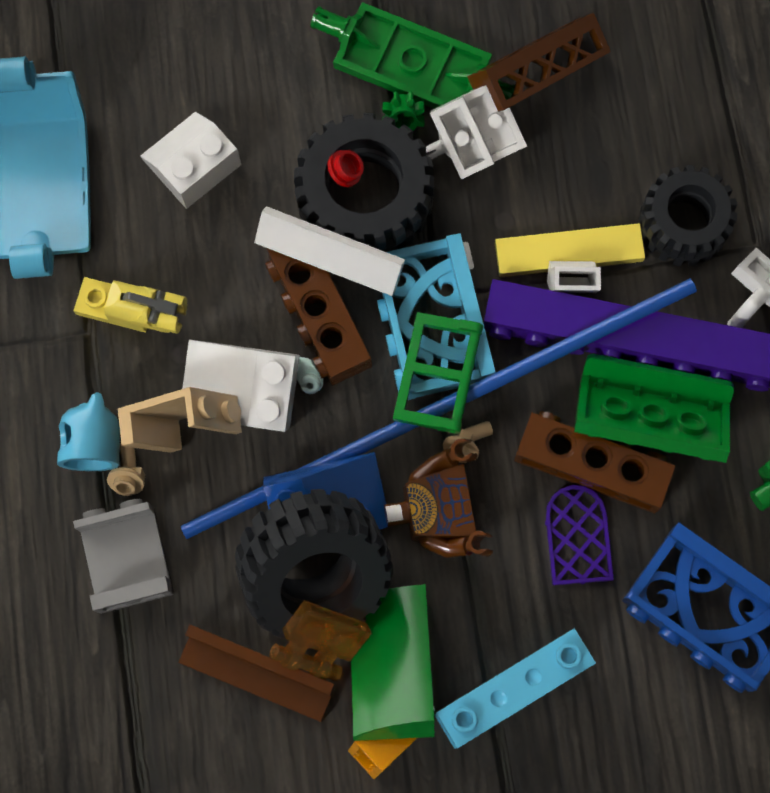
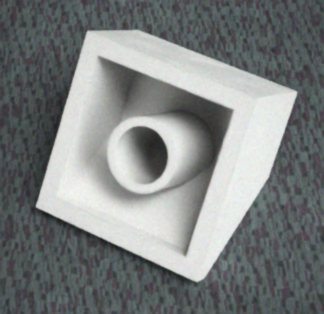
M194 112L141 155L142 160L186 209L242 165L238 150L212 121L197 112Z

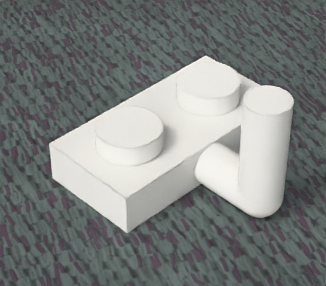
M757 248L731 273L753 294L727 323L728 326L742 328L764 303L770 307V259Z

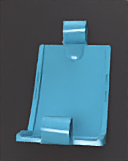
M26 56L0 58V259H9L10 270L14 279L52 276L54 255L84 253L91 249L90 174L86 113L76 78L72 71L37 74L33 61H29Z

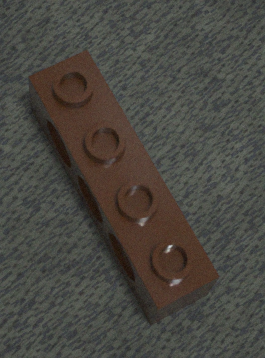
M267 248L270 261L265 262V266L272 281L275 283L280 280L285 290V293L280 294L288 313L296 312L301 322L296 328L305 347L312 344L317 354V357L312 358V361L317 367L321 379L328 376L333 386L371 368V356L328 271ZM297 272H306L310 275L308 281L303 284H296L291 281L292 276ZM314 303H321L326 307L325 312L319 316H311L306 310ZM328 335H337L342 339V343L333 349L327 348L322 344L324 338Z
M540 411L539 415L531 413L514 459L515 462L579 486H585L595 492L654 514L661 509L676 467L673 464L667 463L668 458L653 451H646V454L632 450V445L611 439L608 441L600 437H590L586 434L576 433L573 427L560 423L561 418L549 412ZM556 438L563 439L569 446V452L564 455H558L551 450L549 442ZM594 451L601 454L604 458V466L601 468L589 466L585 459L586 453ZM622 466H635L640 473V479L635 482L626 480L621 472Z

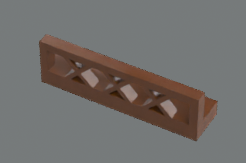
M593 12L559 27L467 77L473 90L485 85L487 86L498 112L611 51ZM588 31L597 49L593 53L580 49L583 34ZM558 47L569 52L565 68L553 63ZM530 62L543 67L539 82L526 77ZM504 76L516 81L513 96L508 99L505 98L498 83V79Z
M189 624L185 634L189 639L178 663L322 722L336 688L335 684Z

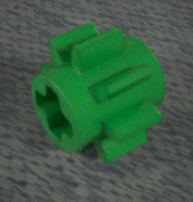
M395 91L393 92L394 98L390 103H382V112L386 114L384 116L395 119V127L400 129L402 125H406L412 131L417 126L424 127L425 120L422 115L425 112L424 102L419 101L416 103L412 91L408 94H398Z

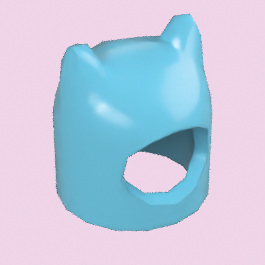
M96 392L91 395L88 403H82L79 406L68 409L61 418L59 424L61 445L57 452V465L59 467L77 471H105L118 468L119 422L117 417L105 407L102 394Z

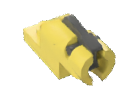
M84 277L73 311L79 316L145 333L148 328L164 333L172 332L178 334L182 324L178 323L179 319L175 314L186 315L187 298L113 280L112 284Z

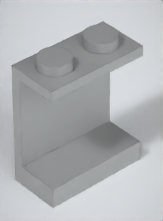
M142 499L122 502L119 504L120 509L106 512L104 508L93 509L82 514L83 519L73 521L74 528L81 532L94 591L93 595H89L92 609L99 614L174 595L154 507L149 502L143 503Z

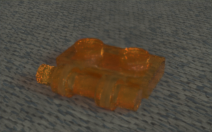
M304 600L283 628L285 638L289 640V643L286 647L274 644L270 650V658L281 662L282 667L294 671L300 668L309 671V674L314 675V677H319L323 680L329 678L337 681L340 679L343 670L341 666L333 662L336 658L350 662L372 633L365 622ZM308 648L318 651L315 656L305 654Z

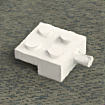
M486 85L430 111V115L438 130L439 140L426 146V153H428L426 156L433 159L446 153L452 159L461 179L527 147L510 107L498 112Z

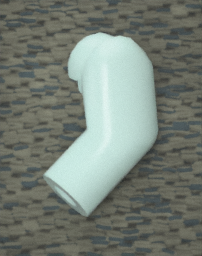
M299 357L297 381L302 391L307 394H315L322 388L323 378L321 379L318 369L311 359Z

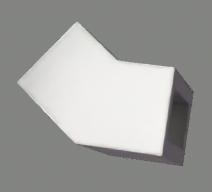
M549 261L547 275L549 290L561 293H597L601 290V267H596L595 262ZM559 273L588 274V277H559Z

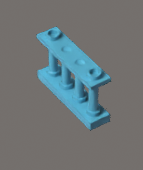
M574 628L436 712L434 716L453 748L458 749L593 666L596 662Z

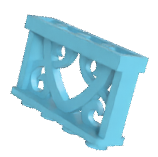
M461 233L446 236V239L387 252L405 259L404 264L413 267L420 276L415 283L411 275L401 273L406 283L403 286H397L393 294L396 298L404 299L398 314H396L392 296L382 293L383 299L377 300L381 321H389L391 334L385 335L390 357L397 355L400 369L394 370L398 392L407 358L402 336L407 341H411L414 327L409 321L414 308L426 291L438 304L448 308L461 309L462 314L453 319H463L483 324ZM447 254L448 259L433 266L427 272L418 261ZM438 281L440 290L444 284H450L454 291L450 296L444 297L438 293L434 284ZM484 324L474 363L476 370L472 372L470 385L496 373ZM443 330L441 343L423 335L417 359H422L426 364L432 365L434 356L441 359L440 367L448 368V361L464 364L470 335H465V339L462 342L453 339V347L448 346V339L451 333L449 331ZM414 374L408 400L456 389L459 387V382L434 377L429 380H423Z

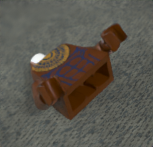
M457 439L451 448L429 457L410 474L409 482L405 483L403 487L405 501L384 505L387 527L409 524L412 541H419L424 549L445 558L467 556L473 553L488 557L493 553V550L480 548V542L484 538H492L493 536L483 531H476L464 464L458 465L459 461L471 462L477 458V453L464 456L462 451L466 443L472 442L471 439Z

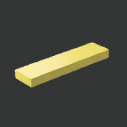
M640 223L495 239L499 277L548 272L549 261L595 262L596 267L643 262L645 259Z

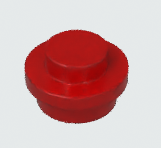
M339 150L328 159L329 174L337 184L343 187H352L359 182L364 171V165L357 153L351 150Z

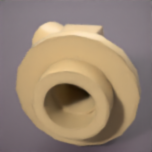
M485 421L462 429L458 435L447 437L443 442V449L451 448L457 439H471L472 442L466 443L463 446V454L467 456L471 453H477L478 458L479 449L473 441L493 434L490 422Z
M120 443L121 468L112 469L109 472L107 483L119 495L130 496L138 494L143 490L145 473L142 467H136L135 448L125 447Z

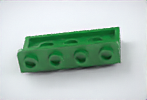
M589 354L586 357L580 380L574 432L586 434L590 437L620 441L629 445H640L669 453L674 452L699 457L703 460L726 463L730 453V403L734 394V384L727 380L598 354Z

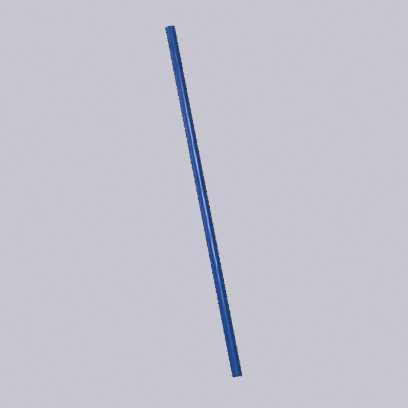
M689 278L471 384L466 404L697 292L694 282ZM457 392L416 412L442 416L454 410ZM395 421L298 469L362 455L419 426ZM263 486L181 525L186 539H189L267 501Z

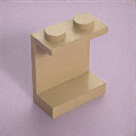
M187 387L118 408L121 445L125 447L169 453L182 450L179 420L186 418L188 420V427L230 434L242 433L240 422L241 409L238 404V398L235 395Z

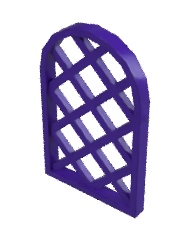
M571 485L561 488L551 497L546 507L545 525L547 528L552 586L613 581L608 517L602 499L595 491L585 486ZM579 490L575 496H572L568 491ZM584 492L596 500L589 509L578 501ZM560 494L565 495L571 500L563 511L553 504L555 498ZM574 504L585 512L577 523L566 514ZM598 504L602 513V520L592 512ZM551 508L559 514L552 524L550 523ZM588 516L600 524L592 535L581 527V524ZM562 518L573 526L566 537L554 528ZM602 529L604 531L605 546L595 538ZM576 530L588 538L580 549L569 541ZM552 533L561 540V543L554 551ZM591 542L602 550V553L595 561L584 553V550ZM565 544L576 552L569 563L557 555ZM605 555L608 572L598 565ZM579 556L591 565L583 576L571 567ZM554 559L564 566V569L557 577ZM594 568L605 576L587 578ZM567 571H570L578 578L560 580Z

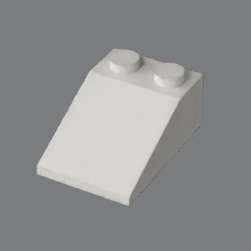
M189 339L182 389L194 387L235 395L238 398V404L241 409L240 422L242 426L285 432L290 429L300 355Z

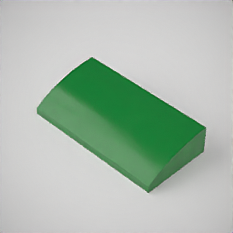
M426 584L390 588L385 598L380 597L382 603L376 612L366 615V622L358 628L355 625L350 627L354 741L435 737Z

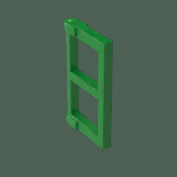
M417 312L393 421L460 434L483 324ZM424 327L470 335L462 371L417 362ZM414 374L459 382L452 419L406 410Z

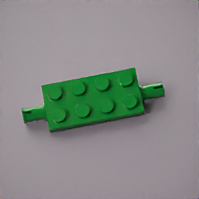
M364 2L361 3L354 16L349 15L347 18L318 6L315 10V13H318V15L313 14L310 24L312 29H317L339 38L340 48L333 61L335 69L391 92L396 91L398 94H408L412 91L416 102L423 101L424 105L433 109L472 91L473 88L467 76L488 66L492 60L491 53ZM498 79L505 98L512 97L515 85Z

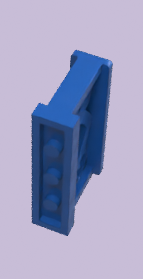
M678 522L670 530L663 543L622 599L628 605L626 611L644 624L649 620L659 627L658 634L670 644L677 647L681 643L691 650L692 654L690 657L702 667L710 670L713 666L725 675L722 680L734 690L743 693L744 690L748 692L757 691L761 685L760 683L770 670V646L767 649L764 641L758 635V632L770 625V586ZM673 546L681 551L675 575L657 571ZM699 569H705L710 574L708 584L693 583L689 581V578L691 576L699 580L697 575ZM657 580H664L674 584V591L664 589L657 593L664 595L667 599V604L664 608L653 606L647 598L646 592L649 584ZM724 583L732 587L729 596V609L734 621L739 626L722 630L699 629L692 612L689 590L706 593L718 589ZM743 599H747L753 604L751 612H744L752 619L749 622L743 618L738 608L739 602ZM677 612L681 626L668 617ZM746 637H749L754 642L758 651L756 664L748 669L740 668L732 660V652L737 649L741 650L745 658H747L748 646L742 640ZM723 643L720 654L706 645Z

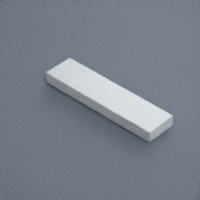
M267 206L261 213L254 242L390 296H393L396 291L405 262L403 258Z

